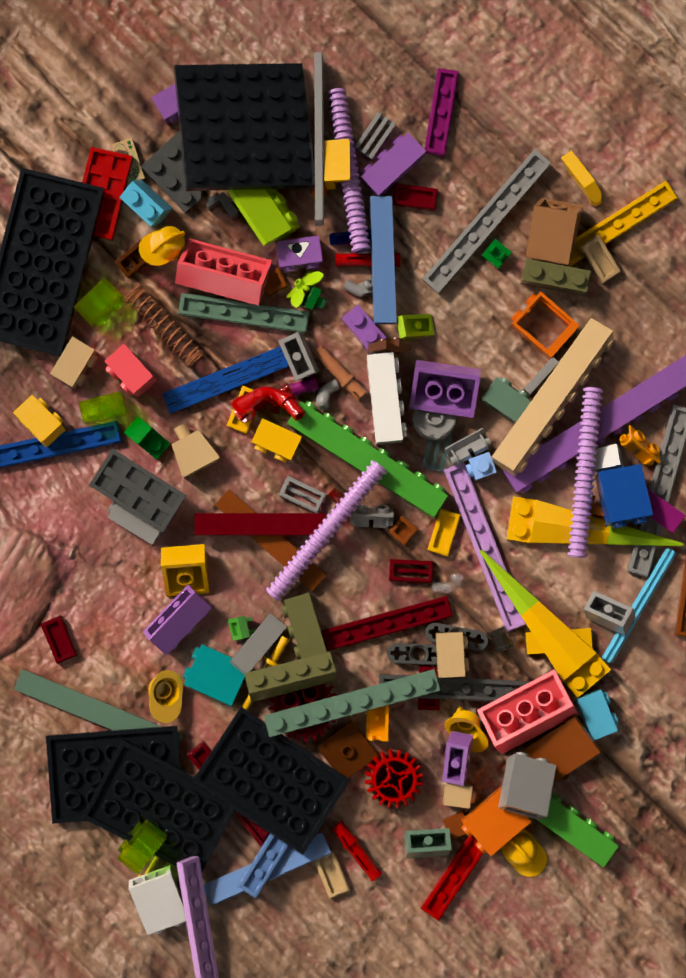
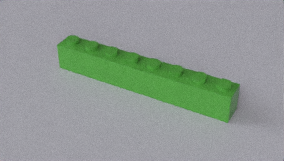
M301 401L299 403L305 415L298 421H295L291 416L287 422L288 426L360 472L366 471V467L371 465L370 462L372 460L376 461L387 472L386 475H382V480L379 479L377 481L380 485L430 517H435L448 496L445 494V488L437 483L433 486L426 482L428 478L418 471L415 474L408 470L409 465L401 460L395 462L390 458L391 454L382 448L379 451L371 446L373 442L363 436L359 439L353 435L355 431L345 424L342 427L337 425L334 417L328 413H325L323 416L316 411L318 407L307 401L305 404Z

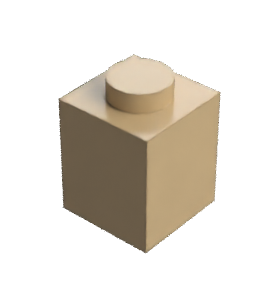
M445 782L443 805L470 809V804L475 803L476 790H472L473 786L471 784L461 786Z

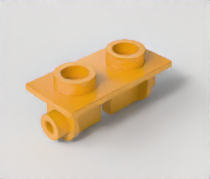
M629 425V433L627 435L623 434L619 438L621 445L630 453L638 449L634 456L644 465L651 466L654 461L660 464V449L653 442L650 443L640 430H635Z

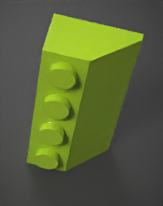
M276 189L227 190L263 246L276 243V241H283L300 228L296 215L289 210L285 204V198Z

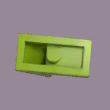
M431 314L401 315L396 317L399 336L403 341L435 335Z

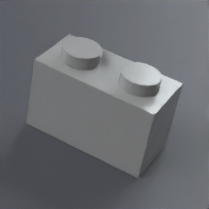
M297 332L278 341L295 381L303 380L320 372L303 332Z
M593 591L584 607L587 619L626 636L635 619L632 607L596 591Z

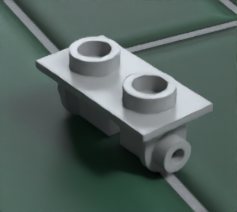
M481 428L444 449L451 464L461 465L464 461L472 458V453L477 455L486 449L488 450L492 443L487 438L484 429Z
M361 504L356 506L355 512H351L352 516L349 520V525H354V527H369V520H373V527L388 528V526H393V508H389L387 505L367 507V505Z

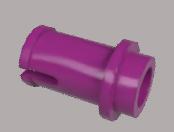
M310 376L307 380L290 384L294 397L311 391L315 393V390H319L316 377L311 378Z

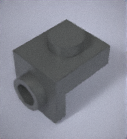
M224 192L221 194L215 193L208 199L206 206L209 211L221 205L232 221L240 217L239 208L233 199H228Z

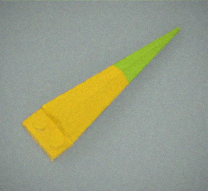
M513 496L506 539L526 543L571 544L569 542V538H571L569 532H572L570 525L573 524V521H571V518H573L571 511L573 510L539 500ZM589 516V520H591L588 523L590 530H587V533H589L587 540L589 542L586 544L684 545L681 542L627 526L613 529V526L606 527L605 520Z
M480 550L482 557L553 667L577 698L611 671L610 667L595 650L548 610L488 554Z

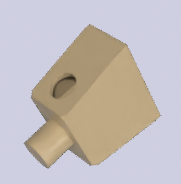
M185 423L174 429L179 440L172 444V448L183 478H187L221 460L220 456L199 430L190 433Z

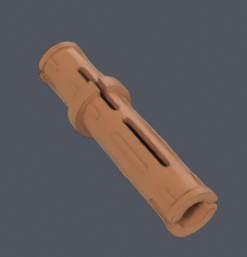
M324 345L320 346L313 353L332 375L337 378L341 383L340 386L342 388L345 387L357 401L365 396L364 394L367 393V390L356 381L353 373L350 374L331 355Z

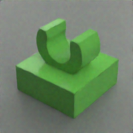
M241 616L228 620L233 641L248 638L250 634L255 632V629L249 630L247 622L253 621V618Z

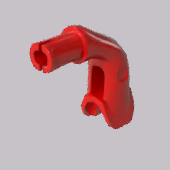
M273 387L257 388L244 397L242 395L237 397L231 404L235 410V416L242 423L252 420L260 408L273 401L278 403L282 409H286L295 421L300 420L305 415L304 410L297 404L292 394Z

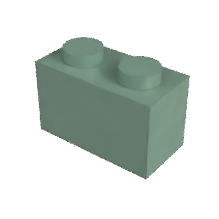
M496 377L480 401L515 424L530 404V396L520 389L519 391L511 387L512 383L504 377H501V379Z
M449 828L405 831L403 837L405 859L449 856L452 850Z

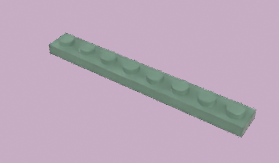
M433 669L264 715L269 737L434 693L440 691L435 670Z

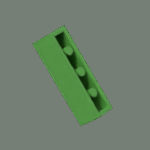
M552 792L548 815L538 821L604 868L619 847L614 842L616 838L607 831L604 834L598 831L596 828L599 825L589 818L586 821L580 818V812L571 805L566 808L561 804L562 799Z

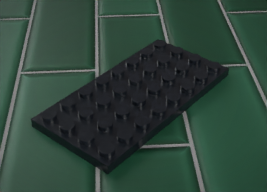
M21 168L0 248V342L61 356L67 342L105 188Z

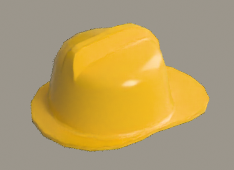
M166 226L147 234L139 243L141 258L150 265L161 266L181 257L186 246L185 232L173 226Z
M166 670L160 672L150 682L148 688L150 712L153 718L161 723L174 721L181 711L183 681L180 675L174 671Z
M459 707L453 716L445 721L444 728L449 734L455 731L474 735L472 752H482L488 747V738L481 730L480 719L474 712Z
M524 829L501 848V852L507 861L523 876H537L546 867L547 855L543 847Z

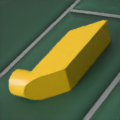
M571 150L562 156L561 159L570 176L589 199L590 205L599 206L602 202L601 191L593 177Z

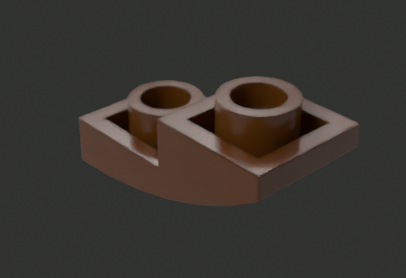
M391 338L390 340L379 339L375 343L368 344V352L371 354L390 352L398 354L412 350V345L400 338Z

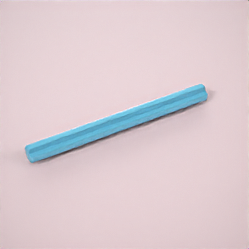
M666 548L631 606L634 610L635 619L626 636L618 632L615 633L602 656L604 661L611 664L614 662L674 560L676 552L672 549Z

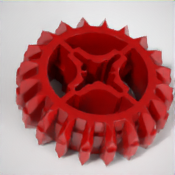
M389 749L390 756L386 757L384 751H381L382 759L379 760L378 757L374 756L373 759L377 764H368V767L373 769V771L365 772L366 776L371 777V779L365 780V784H372L367 791L368 793L376 792L372 796L373 800H376L379 796L381 797L379 800V805L381 806L385 800L388 801L387 808H391L392 802H395L397 809L400 808L399 801L402 800L404 805L408 806L406 798L409 797L412 801H415L416 799L412 793H421L416 788V785L423 786L424 783L418 781L417 778L424 777V774L421 772L416 773V771L422 767L420 764L413 766L417 760L415 757L410 761L407 760L410 755L409 752H406L404 757H402L401 749L397 750V755H393V750ZM390 761L402 762L409 768L400 771L395 770ZM384 764L387 776L376 783L377 772ZM389 769H391L392 773H395V775H400V777L398 778L399 788L396 784H393V781L392 783L388 781L391 779V773ZM412 774V784L404 792L401 786L402 781ZM383 787H393L399 796L387 795L380 789Z

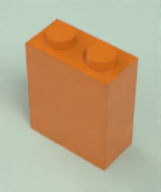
M502 786L461 819L464 824L461 827L469 838L473 835L478 841L475 845L483 854L488 852L490 856L495 854L531 823L527 816L498 808Z

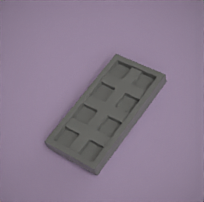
M113 448L89 484L90 487L163 533L187 497L181 491Z

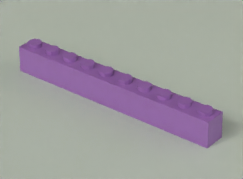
M686 355L599 409L601 410V413L598 415L600 417L598 421L600 427H597L599 434L596 436L598 438V441H596L598 446L606 442L604 437L610 433L615 436L625 430L623 425L629 421L633 425L643 418L641 414L649 410L652 413L660 408L661 401L666 398L668 401H671L680 395L678 391L684 387L686 388ZM580 422L540 446L535 455L531 454L527 459L528 464L522 473L518 472L514 477L505 470L501 471L515 493L518 491L522 494L533 487L531 485L532 482L537 479L540 482L551 476L549 473L551 470L557 467L558 471L569 465V459L574 456L577 459V456H579L577 450L580 449L578 443L581 441L578 439L581 436L579 429H582Z

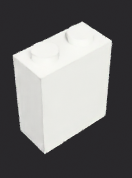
M171 865L129 880V891L147 935L152 933L159 934L168 927L181 926L186 922L182 893Z

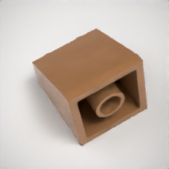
M541 198L534 206L526 257L542 262L544 260L550 261L552 264L569 265L572 261L584 205Z

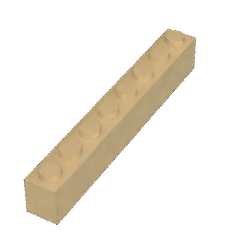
M590 318L492 455L495 465L514 477L518 472L522 473L528 464L527 459L529 456L536 454L540 447L539 442L543 437H548L552 431L554 421L561 419L565 412L564 407L568 402L572 403L578 392L576 390L580 385H585L590 377L589 372L591 369L598 367L602 360L601 355L605 350L609 351L612 347L614 340L611 329Z

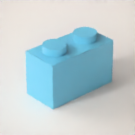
M142 179L132 181L120 196L151 227L159 225L173 209Z
M597 689L575 698L587 731L594 740L618 731L616 726L619 725L615 713H611L608 705L611 702L606 692L603 693L601 689Z

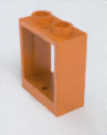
M540 291L537 296L533 293L525 303L528 306L523 312L519 309L512 316L511 320L514 322L510 327L550 360L580 325ZM538 302L567 326L548 349L519 325Z

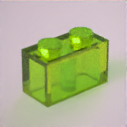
M104 277L74 308L93 328L96 326L101 327L108 320L107 316L112 311L116 312L123 306L124 303L122 301L125 298Z
M121 391L78 402L83 423L86 425L129 414L124 394Z
M147 819L142 824L138 822L131 831V834H133L132 838L129 841L124 840L117 849L120 852L117 859L137 875L167 837L164 832Z

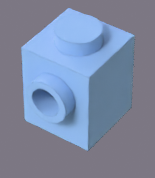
M489 452L468 459V465H465L469 477H473L475 481L496 473Z

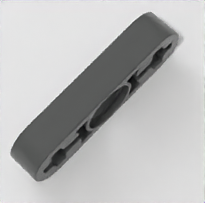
M431 623L425 629L426 638L436 643V639L432 638L429 630L437 626L438 631L445 632L444 628H449L448 632H453L454 630L462 631L463 636H466V632H470L469 637L476 638L477 634H480V638L484 640V643L475 647L474 642L468 641V649L480 651L488 644L486 634L477 630L441 623Z
M394 643L387 650L389 660L394 663L437 665L436 656H431L432 661H427L429 656L427 648L431 647V652H436V644ZM395 647H399L400 651H406L405 647H410V660H405L406 655H400L399 659H395L394 655H391V651H394ZM420 647L425 651V656L422 660H415L413 658L412 652L415 648Z

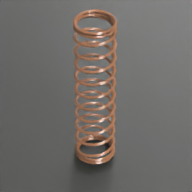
M141 285L134 288L126 296L124 302H126V304L133 302L131 304V309L139 308L137 311L138 316L145 314L143 317V322L150 321L149 328L156 327L155 334H160L163 332V334L161 335V341L169 339L167 342V347L175 345L172 352H180L178 359H184L187 357L184 365L187 366V368L195 364L202 357L204 351L199 350L191 357V355L199 348V346H197L190 353H188L184 357H181L184 350L193 342V340H190L181 349L174 351L177 345L182 341V339L185 336H187V333H185L179 340H177L173 344L168 345L171 339L174 337V335L181 329V327H179L170 336L162 339L164 334L175 323V321H173L169 326H167L165 329L157 333L158 328L169 317V315L164 317V319H162L159 323L155 324L154 326H151L153 320L157 317L158 314H160L163 311V308H161L154 316L145 320V317L150 312V310L157 305V302H155L149 309L139 314L140 309L148 300L151 299V296H149L143 303L133 308V305L136 302V300L145 292Z

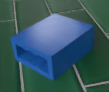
M641 464L599 471L595 475L606 527L613 526V529L625 527L626 523L634 522L635 525L648 522L647 519L653 515Z

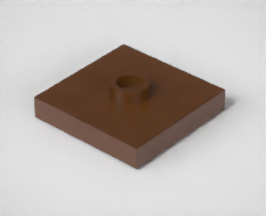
M352 720L317 746L332 768L346 778H350L372 761L374 756H378Z

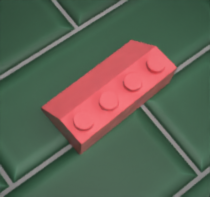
M189 238L177 264L175 284L259 306L264 294L272 260Z
M555 669L477 710L495 748L501 755L567 721L574 715H579Z

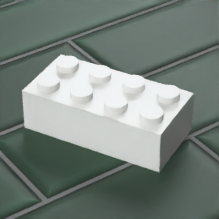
M393 352L367 355L376 445L402 443L403 437H406L407 434L406 424L401 423L400 417L404 416L403 401L398 399V394L402 392L401 380L396 379V373H399L398 357L394 358Z

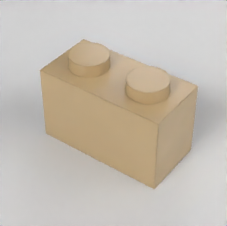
M72 337L50 374L76 389L77 385L81 386L85 381V372L88 367L92 368L98 358L95 356L97 351Z
M462 631L436 633L438 678L465 677V671H469L468 658H464V649H468L467 636H463Z

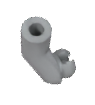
M335 379L318 390L316 405L321 410H327L330 407V394L340 389Z

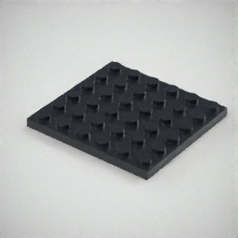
M302 63L174 65L186 191L315 188V165Z

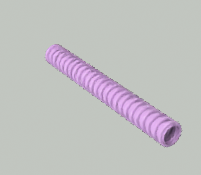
M334 88L327 92V96L330 97L328 99L330 103L329 109L332 110L330 112L332 116L331 122L334 123L332 125L334 129L333 134L336 136L334 140H350L351 180L341 183V186L344 188L342 192L345 194L343 199L346 201L344 205L347 207L345 209V212L348 214L346 218L349 220L347 222V225L350 227L348 231L351 233L349 236L352 240L350 244L353 246L351 249L353 253L361 254L368 252L371 247L368 245L370 241L367 239L369 234L366 232L368 228L365 225L367 221L364 219L366 215L363 212L365 210L364 206H362L364 202L361 199L363 197L362 193H360L361 187L359 186L360 180H358L359 174L357 173L358 167H356L357 161L355 160L356 154H354L355 148L353 147L354 141H352L353 135L351 134L352 128H350L351 122L349 121L350 115H348L347 96L345 95V89Z
M586 387L583 389V392H585V395L582 397L584 399V402H582L584 408L581 409V412H583L581 419L583 420L580 422L582 429H579L581 436L578 438L581 441L578 443L580 449L577 450V453H579L577 460L579 461L576 463L578 470H575L577 474L575 480L577 482L574 484L576 491H573V494H575L573 501L575 503L572 504L574 511H571V514H573V518H571L573 524L570 525L572 532H569V535H571V538H569L571 545H568L570 552L567 553L569 557H587V554H585V550H588L586 543L589 542L587 540V537H589L587 530H590L588 523L591 521L589 520V516H591L589 509H592L590 502L593 501L590 498L593 495L591 489L594 488L592 482L595 480L592 477L595 475L593 468H596V465H594L596 461L594 457L597 454L595 448L598 447L596 444L598 438L596 436L599 434L597 427H600V424H598L600 417L598 415L601 413L599 407L602 406L600 394L603 393L601 388Z
M373 460L370 462L371 465L366 467L367 470L362 472L363 475L361 477L358 476V481L353 482L354 486L349 487L350 491L344 493V498H340L341 502L335 504V509H331L332 513H328L327 519L324 518L322 520L323 523L318 525V530L315 529L314 534L309 536L310 539L305 541L306 544L301 545L302 549L297 550L296 556H292L293 560L288 561L289 565L284 566V571L279 572L280 576H276L275 582L272 581L270 583L271 586L266 588L270 596L277 601H282V596L287 595L286 591L291 590L290 586L296 584L295 580L300 579V574H304L303 570L309 568L308 564L313 563V558L316 559V555L322 552L321 549L326 547L325 544L330 542L329 539L334 538V533L339 532L338 528L343 527L342 523L348 521L347 517L352 516L351 512H355L356 506L361 505L360 502L365 500V495L368 496L369 491L374 489L373 486L378 484L377 481L379 479L382 480V475H386L387 472L379 463Z

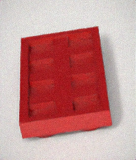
M91 147L82 183L106 189L94 237L113 241L123 203L120 196L127 187L134 157Z

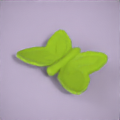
M308 270L301 279L299 278L295 281L294 285L296 287L288 293L286 298H291V304L295 308H299L304 301V290L308 292L310 290L308 286L319 283L324 278V274L320 271L311 273Z

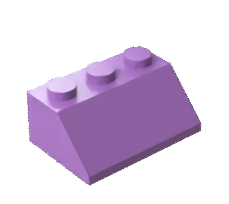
M416 360L409 409L474 418L481 369Z

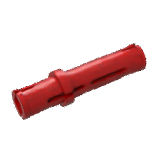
M336 253L335 264L336 267L372 266L371 253ZM394 253L395 266L401 267V253Z
M343 821L338 822L332 827L331 830L343 843L342 847L350 852L371 882L377 879L382 874V871H380L357 841V836H353Z

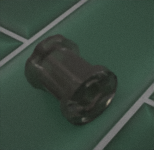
M505 625L487 633L496 647L495 653L514 646L505 633Z

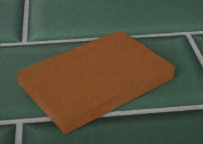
M574 715L523 749L522 752L529 754V758H544L549 760L550 764L556 765L553 781L555 783L601 753L602 750L578 717Z

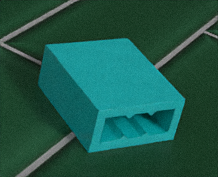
M202 644L201 647L196 646L191 657L194 659L192 667L187 666L182 677L185 679L184 685L232 706L245 679V675L229 663L233 658L232 656L205 644Z

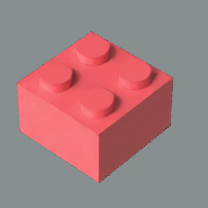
M125 344L104 361L108 365L105 369L116 381L119 378L121 379L122 383L120 386L130 396L134 394L139 398L157 382L156 378Z

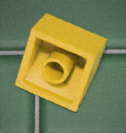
M205 544L161 548V570L166 597L177 596L187 585L191 586L198 594L210 593Z

